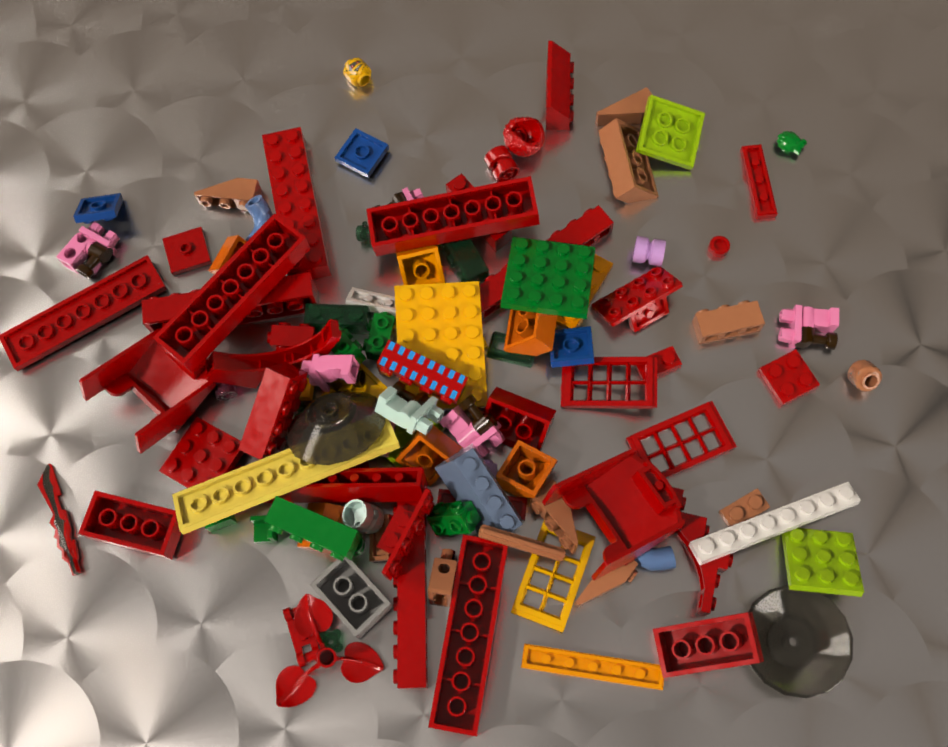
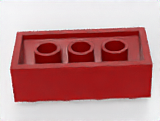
M548 41L546 130H569V123H573L574 110H570V106L574 104V94H570V90L574 89V78H570V74H574V62H570L571 53L553 41Z

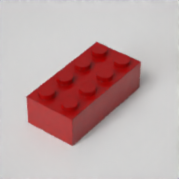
M286 362L266 368L238 450L261 460L285 448L287 432L290 431L294 423L292 419L294 412L298 410L301 400H299L301 392L305 390L308 383L306 379L308 372Z
M96 490L78 533L92 540L170 560L173 559L181 536L175 510Z
M753 612L653 629L663 678L764 662Z

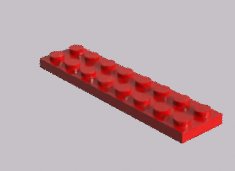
M146 255L0 334V341L13 368L20 371L142 304V300H148L150 297H155L166 291L167 287L150 257Z

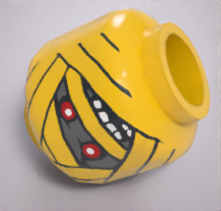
M361 58L349 59L345 63L343 74L353 86L362 87L369 83L371 80V69Z

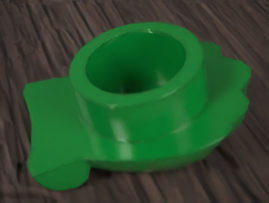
M784 131L778 135L777 143L784 151L794 152L799 155L807 141L800 139L792 131Z

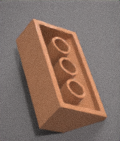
M616 118L598 130L615 198L626 203L658 198L659 195L648 156L636 152L640 129Z

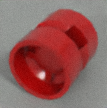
M504 145L494 147L484 157L497 182L513 180L520 172L518 165Z

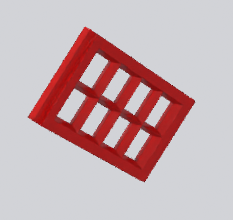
M594 357V364H586L588 365V381H574L575 366L562 367L561 408H657L658 358ZM593 365H607V381H593ZM612 365H626V380L612 381ZM631 365H645V380H631ZM574 385H588L587 400H573ZM593 385H607L606 400H592ZM612 385H626L625 400H611ZM631 385H645V400H630Z
M713 401L704 403L626 438L630 449L636 451L634 454L644 461L648 459L651 462V458L663 453L670 467L661 472L666 479L737 447ZM705 413L712 427L699 432L692 418ZM688 420L695 435L682 440L675 425ZM671 428L678 442L665 447L658 433ZM714 431L721 446L709 451L702 436ZM653 435L660 450L648 455L641 440ZM697 438L705 453L692 458L685 443ZM680 446L687 461L675 466L667 451Z

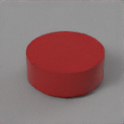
M715 236L711 239L708 250L715 257H724L730 249V242L723 236Z

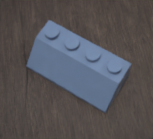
M473 443L434 467L456 501H472L481 517L480 522L475 527L478 535L479 529L483 524L508 532H512L523 525L520 515Z

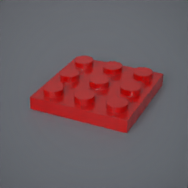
M196 417L159 472L184 487L190 488L232 471L244 454L243 451L238 450L241 441Z

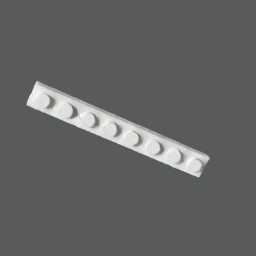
M846 482L690 541L688 546L699 565H703L858 505L861 499L850 483Z

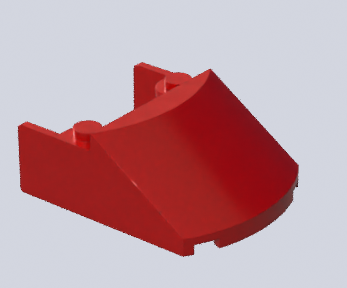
M160 328L79 380L82 396L86 401L103 390L116 397L122 396L131 390L157 414L149 424L135 433L137 451L140 454L172 431L177 433L216 386V382L206 381L205 362L207 358L191 373L159 346L153 337Z
M632 449L554 484L542 501L543 505L546 506L562 498L566 505L572 509L578 510L586 507L610 542V545L603 551L604 562L591 576L594 581L623 565H628L685 525V519L682 520L680 512L682 506L668 480L648 459L646 461L642 460L634 454L636 451Z

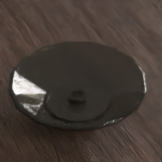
M345 389L327 393L309 402L294 416L288 428L287 445L295 457L309 464L331 465L348 461L366 451L379 438L386 420L385 417L375 412L378 399L362 390Z
M786 585L768 590L752 603L748 612H753L764 662L750 664V667L764 684L783 695L810 698L828 693L844 679L853 658V636L846 617L830 598L817 592L789 590V586ZM790 638H794L796 640L795 646H792L790 644Z

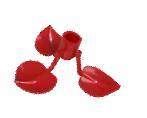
M305 594L299 601L294 613V626L302 637H310L315 634L320 646L316 653L317 663L306 670L305 673L297 665L287 666L279 673L276 680V705L278 707H293L307 701L313 695L316 688L315 680L308 675L320 668V666L329 668L336 661H343L341 664L342 675L346 680L353 683L364 682L384 669L379 655L365 643H349L345 647V656H337L332 648L324 645L319 632H324L330 628L333 621V613L324 601L311 594Z

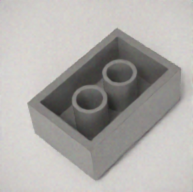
M344 558L343 561L336 560L310 584L358 639H361L393 608L389 600L359 567L347 558Z

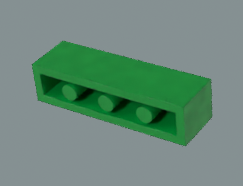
M278 496L275 497L264 522L271 525L269 530L282 535L283 531L291 534L290 539L301 544L303 540L310 542V548L319 552L326 549L331 552V557L343 561L344 558L352 560L363 536L358 530Z

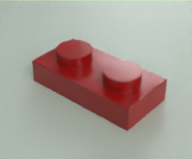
M673 346L646 356L658 358L657 376L677 369L682 365ZM634 365L640 379L645 380V365Z

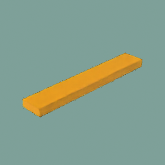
M524 643L521 668L663 690L664 678L659 664Z

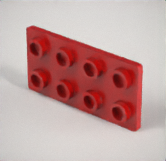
M657 266L605 297L600 298L592 303L591 307L612 327L628 319L630 329L637 332L670 313L666 296L682 288L683 285L681 281L664 268Z
M428 488L423 492L413 513L400 506L397 507L376 546L390 554L382 570V574L390 581L393 576L397 577L403 566L400 563L404 555L408 556L413 548V543L411 542L414 536H418L424 526L422 521L426 514L430 515L435 505L432 502L431 490Z

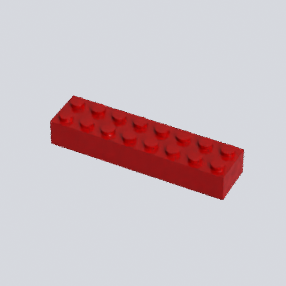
M301 127L264 134L262 139L276 215L304 235L310 246V250L287 275H295L297 272H310L313 280L332 276L306 142Z
M531 176L366 209L371 245L377 257L540 224Z
M274 213L158 331L153 339L162 349L193 373L310 250L306 237Z
M297 272L295 275L284 276L237 326L320 312L318 289L311 273ZM200 289L192 290L189 293H173L170 296L150 297L148 300H142L143 325L151 333L158 328L161 329Z
M463 534L428 728L478 736L509 546Z

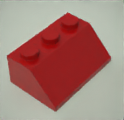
M496 387L488 398L484 414H491L496 422L498 421L502 427L499 430L505 438L502 444L513 448L517 441L520 440L541 451L557 410Z

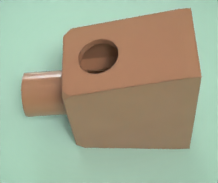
M442 549L441 558H434L428 586V598L431 605L450 607L458 562L454 560L455 551L452 549Z

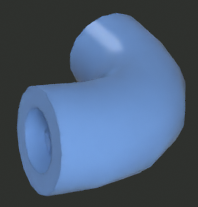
M262 195L251 198L245 204V208L251 214L254 222V228L247 236L246 241L273 215Z
M671 546L651 548L635 559L639 563L638 566L650 571H665L676 568V560Z

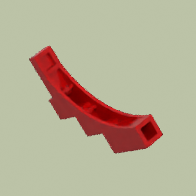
M330 319L323 329L313 337L276 351L254 354L213 351L205 362L206 381L256 389L262 381L267 367L286 362L301 369L303 360H312L313 354H320L321 356L330 354L331 349L340 341L341 330H339L338 320Z
M672 487L682 506L680 510H684L686 504V497H683L684 490ZM681 512L682 520L685 519V525L675 533L690 553L698 574L701 591L697 614L707 616L711 611L715 610L716 597H713L714 589L718 588L720 582V574H717V572L723 573L728 567L731 568L733 554L699 565L688 545L690 541L708 535L710 526L706 525V517Z

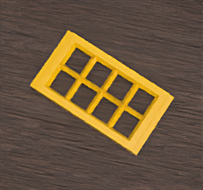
M545 520L537 537V541L545 542L548 533L557 536L554 531L551 532L546 527ZM576 530L578 544L584 546L580 560L567 555L563 559L577 565L573 579L557 573L560 561L555 562L553 571L536 565L540 555L532 553L511 613L563 633L596 537ZM534 570L550 576L546 590L530 584ZM555 578L571 584L566 598L550 592ZM527 589L544 595L539 609L523 603ZM548 597L564 603L560 617L543 611Z

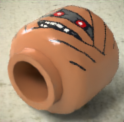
M858 360L850 366L848 379L857 389L867 392L875 389L880 384L882 374L880 369L870 361Z

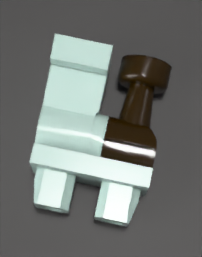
M397 381L393 387L389 386L379 395L375 412L396 425L407 429L406 432L411 435L417 430L426 436L432 429L433 422L438 424L445 412L436 406L438 400L436 397H429L425 392L415 395L405 390V384Z

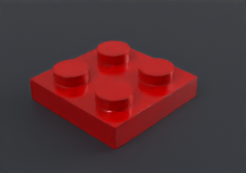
M796 349L758 369L761 377L781 406L820 386V383Z

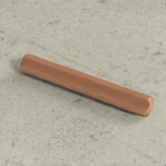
M483 524L479 529L480 538L560 562L563 561L566 555L564 548Z

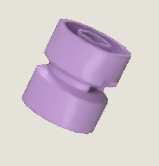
M637 236L632 262L641 264L648 260L649 265L661 267L666 240L654 238L650 242L649 238Z

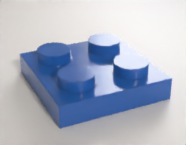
M355 128L334 158L337 163L369 178L389 150V145Z
M117 193L81 199L73 216L75 222L89 224L96 220H113L117 217L123 202L122 195Z
M591 326L555 330L553 350L550 351L551 368L594 364Z

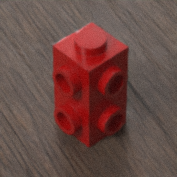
M280 322L278 325H272L271 331L267 335V342L276 351L301 343L318 332L311 324L301 323L299 326H291L290 323Z

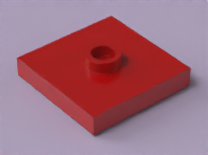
M202 227L162 239L173 276L212 264Z

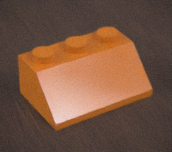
M510 309L504 351L530 356H539L552 351L557 315Z

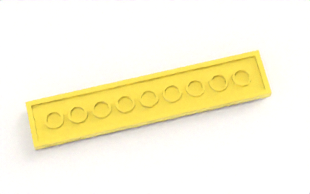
M378 413L172 494L180 532L184 535L274 499L276 496L279 497L399 449L400 445L390 421Z

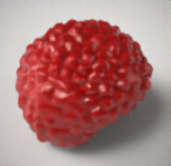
M517 117L513 118V120L511 119L505 125L503 131L504 143L508 150L517 156L529 157L534 155L543 147L545 142L543 125L537 119Z

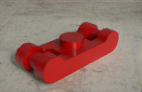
M288 607L283 609V614L294 645L297 662L300 667L308 665L307 662L316 661V653L320 646L315 634L310 637H302L296 631L294 626L296 607L292 609ZM311 645L312 651L305 653L303 647Z

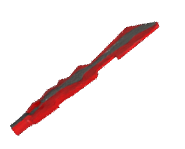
M48 464L37 486L53 513L49 523L55 529L54 538L57 539V548L62 551V559L68 563L72 575L76 576L81 573L77 543L72 538V527L67 510H62L58 496L62 495L53 465Z

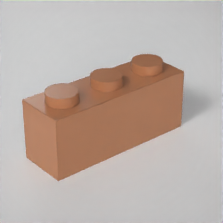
M745 300L733 306L722 305L710 311L709 309L700 310L695 314L692 324L698 343L704 344L760 332L765 325V321L758 301L750 302Z

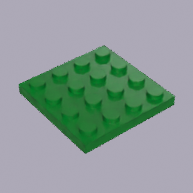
M513 237L503 287L501 308L587 319L596 247Z

